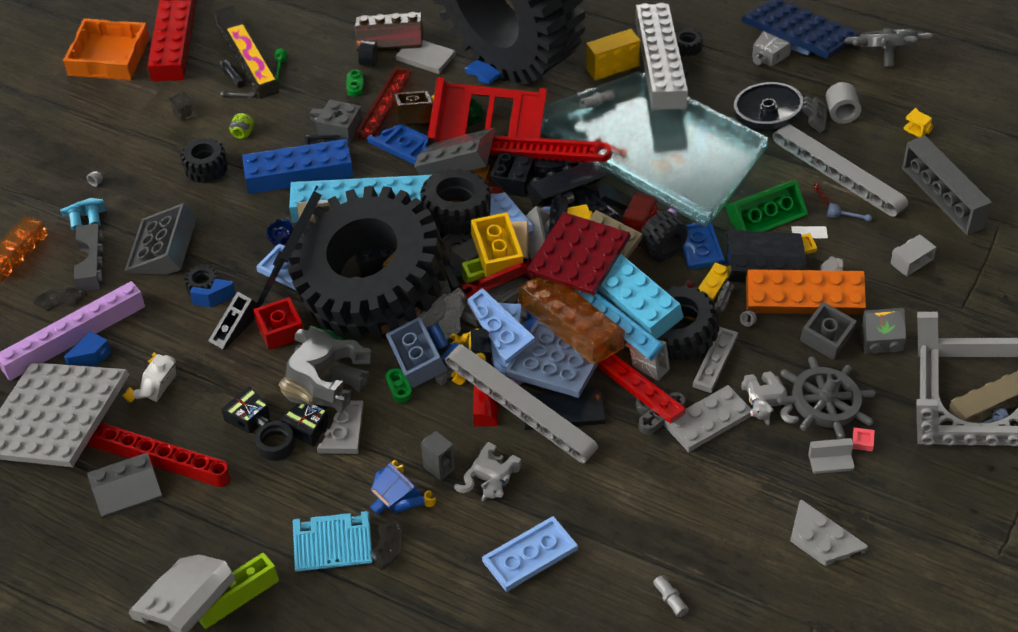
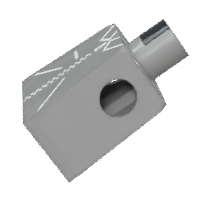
M763 31L753 45V62L756 65L765 63L769 66H774L790 55L791 43Z
M658 340L664 347L652 361L627 342L624 346V351L631 354L632 365L638 370L659 381L670 369L666 342Z

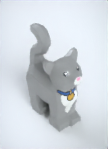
M771 371L762 374L761 379L767 384L760 386L754 374L744 376L741 389L748 392L749 402L753 406L750 411L751 416L764 420L766 425H770L769 418L771 412H773L771 406H781L777 403V398L788 396L786 388L779 377L775 376ZM792 404L784 405V408L781 410L782 419L789 424L799 421L798 416L789 415L793 409Z
M488 442L480 451L472 467L465 473L464 481L466 485L455 484L454 488L459 493H468L473 489L474 481L472 477L475 476L486 481L481 485L483 488L481 501L484 502L487 498H501L504 494L502 488L509 482L510 475L513 472H519L521 459L512 455L507 461L502 463L504 456H494L492 452L496 450L497 446Z

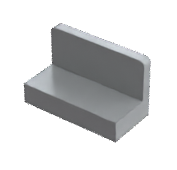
M852 438L810 442L808 455L813 473L853 471L854 463L851 456L853 448Z

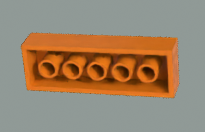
M747 271L746 311L750 310L755 313L814 314L822 302L827 303L846 315H862L866 308L864 271Z

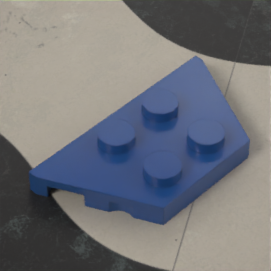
M397 125L391 129L383 130L382 135L376 137L372 135L367 137L368 143L414 165L417 155L426 149L429 144L428 136L404 125Z

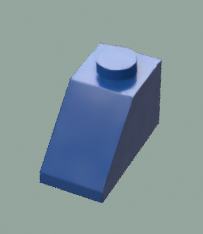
M89 331L64 358L67 365L92 367L99 365L104 359L108 358L111 349L107 339Z

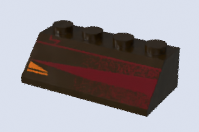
M421 12L356 17L357 52H359L362 40L376 41L378 43V50L422 47L423 22Z

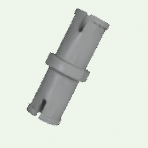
M611 89L602 93L597 92L593 96L581 99L580 104L584 109L600 106L604 102L614 100L615 94Z
M664 575L658 576L653 581V584L662 594L663 601L670 605L677 617H682L689 611V608L679 597L678 590L673 589Z

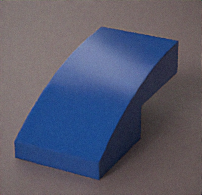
M476 60L465 67L466 74L477 76L478 81L490 84L501 77L499 71L482 61Z

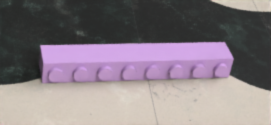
M130 281L0 351V369L11 381L22 375L32 362L44 363L75 346L89 331L97 334L145 307L141 291Z

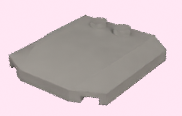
M203 555L181 558L130 609L129 615L133 620L146 623L148 620L167 625L172 632H188L236 578L226 561Z

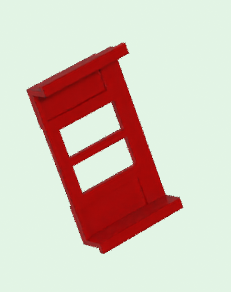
M437 77L428 138H431L435 143L467 135L466 129L472 95L490 97L485 130L491 128L495 98L514 99L508 136L540 138L547 89L540 88L539 92L454 84L446 83L444 78Z

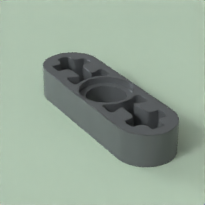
M678 392L669 394L670 397L677 402L679 401L685 407V397L683 394ZM650 409L639 418V431L646 435L653 434L664 425L665 419Z

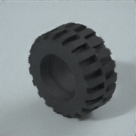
M462 169L439 171L436 175H431L421 187L420 197L424 209L430 211L438 231H442L446 235H449V233L454 235L464 233V235L469 234L471 231V220L490 216V187L483 178L481 179L480 175L473 174L472 171H463ZM449 201H461V202H459V203H453V202H449Z
M683 285L679 288L678 286H673L672 289H664V291L680 303L684 317L696 319L691 325L682 329H669L658 338V340L664 341L667 344L668 359L674 360L675 358L678 361H684L685 358L693 359L698 354L702 355L705 353V349H710L713 341H716L720 329L713 300L708 297L707 293L704 291L700 292V289L695 287L690 288Z

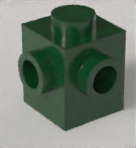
M471 99L467 127L482 122L484 111L481 104H478L475 99Z

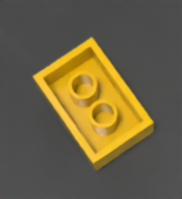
M632 29L586 43V70L594 80L638 67L640 64V39Z
M508 212L471 220V235L485 277L518 263H523V254Z

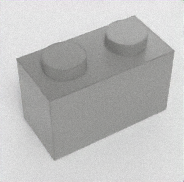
M919 234L893 250L890 264L907 277L934 259L936 246Z

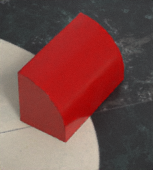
M475 385L473 402L474 427L498 426L499 403Z

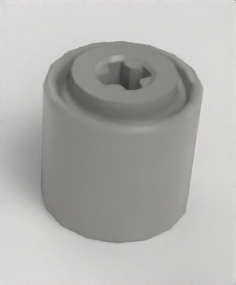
M841 82L834 84L827 90L825 95L826 102L833 121L845 124L859 117L861 105L853 85Z

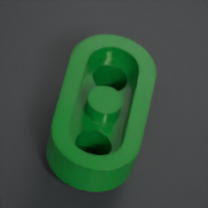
M354 69L347 74L346 89L347 94L351 97H358L364 92V75L360 70Z
M399 368L390 369L386 373V383L392 398L399 403L409 401L412 397V390L403 371Z

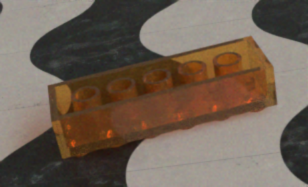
M535 277L519 286V304L593 365L624 349L625 331L573 289L539 277Z

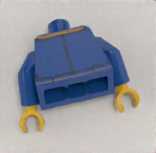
M393 460L385 468L376 472L371 491L378 499L370 508L377 515H380L386 507L396 514L422 505L433 507L436 503V498H431V491H426L423 497L421 495L422 492L403 475L404 465L398 466V461Z

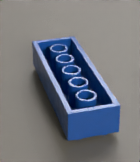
M347 139L242 155L248 194L290 188L291 182L353 178Z

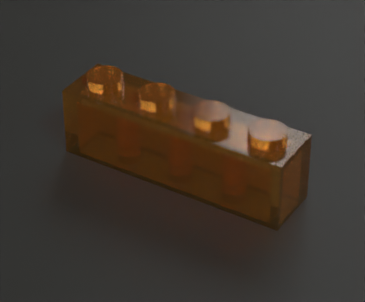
M26 215L0 241V282L9 276L25 257L48 235L43 221Z

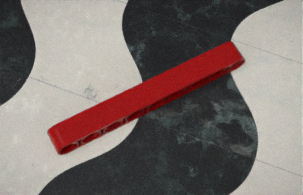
M101 422L87 443V446L128 459L148 453L153 467L213 486L224 487L231 480L227 463L223 460Z

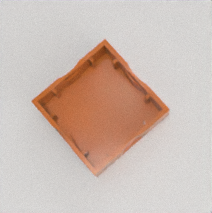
M83 19L76 33V38L70 45L63 60L67 75L131 80L150 39L146 23Z

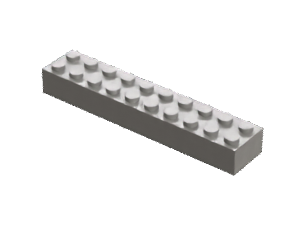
M644 3L636 5V27L638 38L640 39V49L652 110L687 109L688 89L669 4L658 3L649 5Z

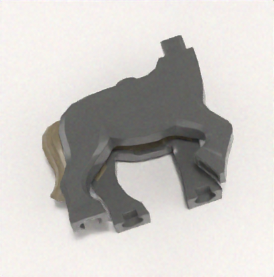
M311 327L308 331L299 329L295 333V340L301 342L302 345L298 344L295 347L293 355L287 362L285 377L279 382L281 392L291 402L333 407L342 413L350 404L351 391L344 390L343 383L361 392L368 384L369 371L347 366L339 362L338 359L349 357L352 360V364H370L371 350L362 347L355 340H337L314 327Z

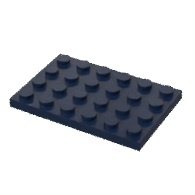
M770 0L743 15L741 21L826 59L850 45L844 42L845 38L859 37L860 34L853 28L844 27L836 21L827 20L822 15L813 14L810 10L799 8L796 4L787 3L784 0Z

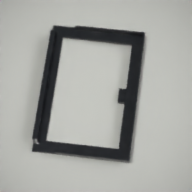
M317 185L282 252L279 251L274 260V268L257 302L260 305H263L284 262L287 263L322 197L321 194L316 192Z

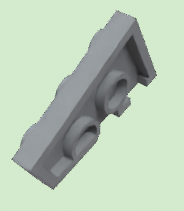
M350 401V404L342 413L337 411L330 429H327L324 440L317 447L318 453L358 454L364 409L363 401Z

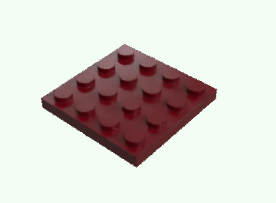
M563 212L526 270L530 275L595 296L631 238L630 232Z

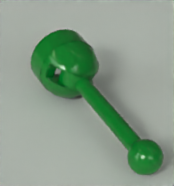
M277 49L275 51L274 57L278 62L275 80H273L275 83L280 81L281 62L284 63L288 58V52L285 49Z

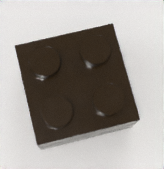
M428 91L394 93V108L398 124L410 126L415 123L426 125L430 122L432 100Z

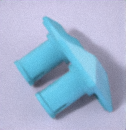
M88 198L60 209L62 216H69L71 230L76 231V226L82 225L80 216L88 215L89 224H99L100 226L99 213L106 211L103 199Z

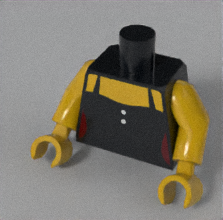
M477 328L471 329L470 332L463 334L462 337L456 334L450 336L454 340L452 344L454 342L459 345L464 344L466 348L488 363L491 354L488 330ZM456 371L452 372L451 377L453 379L451 381L457 385H462L465 378Z

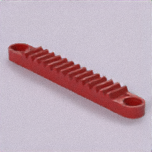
M494 136L489 154L498 156L499 152L532 157L534 160L535 158L539 160L544 158L546 161L548 159L552 161L557 159L558 161L565 160L568 162L571 160L575 162L576 160L580 163L582 161L588 163L589 161H608L612 157V150L606 142ZM602 149L607 150V152L604 155L598 154L599 151Z

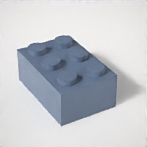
M421 317L386 334L399 365L412 388L447 371Z

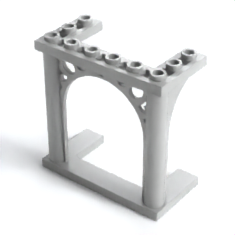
M917 312L918 357H920V399L916 400L917 443L925 445L1018 446V426H1011L1009 424L1012 421L1018 422V408L1008 417L996 422L972 423L961 420L949 413L939 398V357H1018V338H938V312ZM947 420L953 422L952 425H940Z

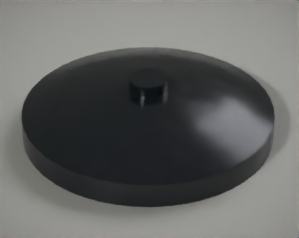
M764 82L749 86L742 90L734 100L736 118L744 125L756 129H776L787 126L796 121L803 112L802 94L796 88L779 82Z

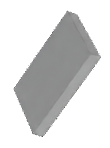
M422 40V47L402 48L396 55V60L440 74L455 56V50Z

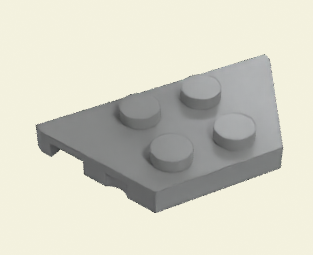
M803 500L799 501L790 540L793 544L824 566L832 564L837 560L850 558L851 554L857 552L862 554L867 551L868 545Z

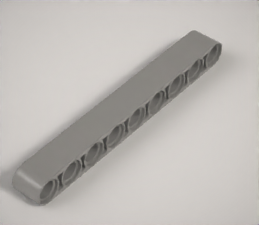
M789 124L773 133V139L776 144L889 216H896L908 206V200L903 194Z
M458 345L445 358L450 368L580 463H586L598 449L597 443L591 437L465 346Z

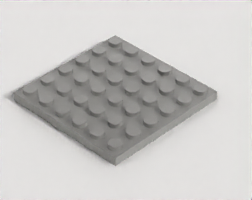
M32 362L0 408V460L73 467L129 376L128 371L116 368Z

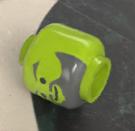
M238 113L233 117L229 130L238 139L247 138L254 128V121L249 115Z

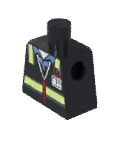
M250 386L221 409L226 423L247 433H252L258 427L271 422L269 420L268 405Z
M298 403L281 417V422L288 424L292 428L294 437L314 446L328 425L329 421L326 411L328 407Z

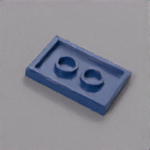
M712 222L686 225L689 229V235L682 247V252L688 270L712 267L714 263L725 265V258Z

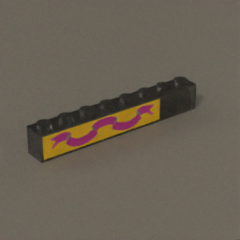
M231 5L215 10V24L219 27L221 35L224 36L226 44L230 45L231 53L235 54L236 61L240 64L243 74L246 73L248 83H252L254 93H257L260 99L279 93L276 77L235 7Z

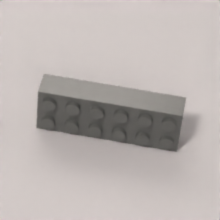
M925 135L907 142L902 169L967 236L985 229L992 204L990 199Z

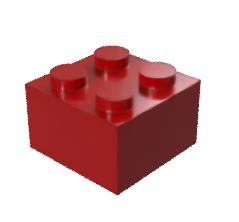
M290 297L253 309L256 324L268 350L295 342V333L299 329L304 330L303 323Z

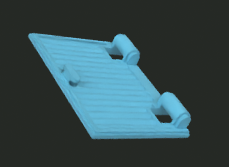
M361 512V516L351 517V513L311 517L309 522H301L300 519L293 520L295 572L373 563L369 512Z

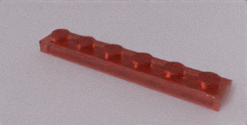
M399 67L394 68L357 128V137L368 139V136L372 135L374 137L394 105V93H401L411 76V70Z

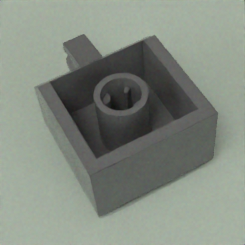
M329 100L324 109L312 108L310 111V119L316 122L318 135H340V140L347 139L348 144H350L363 122L361 106Z

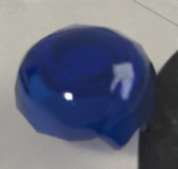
M287 218L285 220L277 219L266 229L267 239L274 245H285L294 227Z

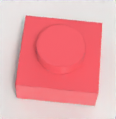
M854 428L852 449L873 451L875 430Z

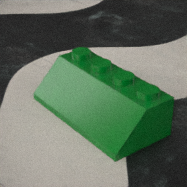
M797 180L784 182L725 205L732 225L736 230L764 232L808 215Z

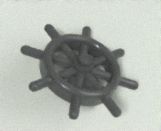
M884 28L881 31L862 33L859 37H847L844 42L854 46L881 47L884 51V66H894V50L897 45L914 44L919 40L933 39V34L910 29L893 30V28Z
M811 356L808 359L811 368L805 370L799 376L786 369L781 370V376L794 383L792 396L778 397L777 403L779 405L794 404L799 414L805 418L800 425L802 431H806L813 423L822 427L834 428L837 438L844 439L845 433L842 426L847 425L854 418L868 426L873 424V419L861 413L859 409L862 398H873L876 392L874 390H859L856 383L848 377L852 370L851 365H845L840 372L832 368L819 367L816 358ZM816 381L818 388L809 382ZM841 387L845 392H838V388ZM802 388L812 394L803 395ZM849 399H850V401H851V406L847 405L846 403H844V402H842V401H840V400H849ZM816 402V405L813 408L808 403ZM835 407L842 410L843 413L837 414ZM822 409H827L828 414L821 412Z

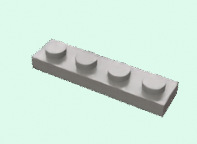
M720 327L718 337L715 342L713 341V345L708 350L693 381V388L712 393L738 338V332Z

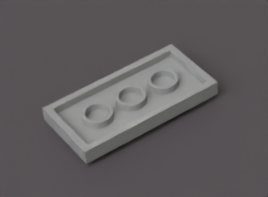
M727 385L686 408L685 414L670 424L665 420L664 426L689 453L750 418V411L752 409Z

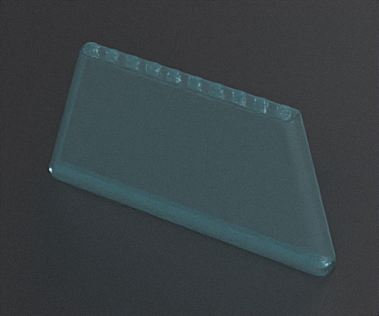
M639 71L545 105L541 134L549 139L608 143L612 150V157L606 162H597L605 171L702 226H707L713 222L768 148V138L688 96L687 109L652 110L646 75ZM611 89L615 94L614 100L604 102L600 106L584 109L580 104L581 99L593 96L597 92L602 93ZM602 149L599 151L598 154L604 155L607 152V150Z

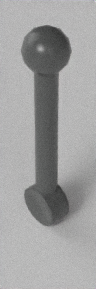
M222 91L220 96L223 98L226 96H237L253 99L255 98V93H226Z

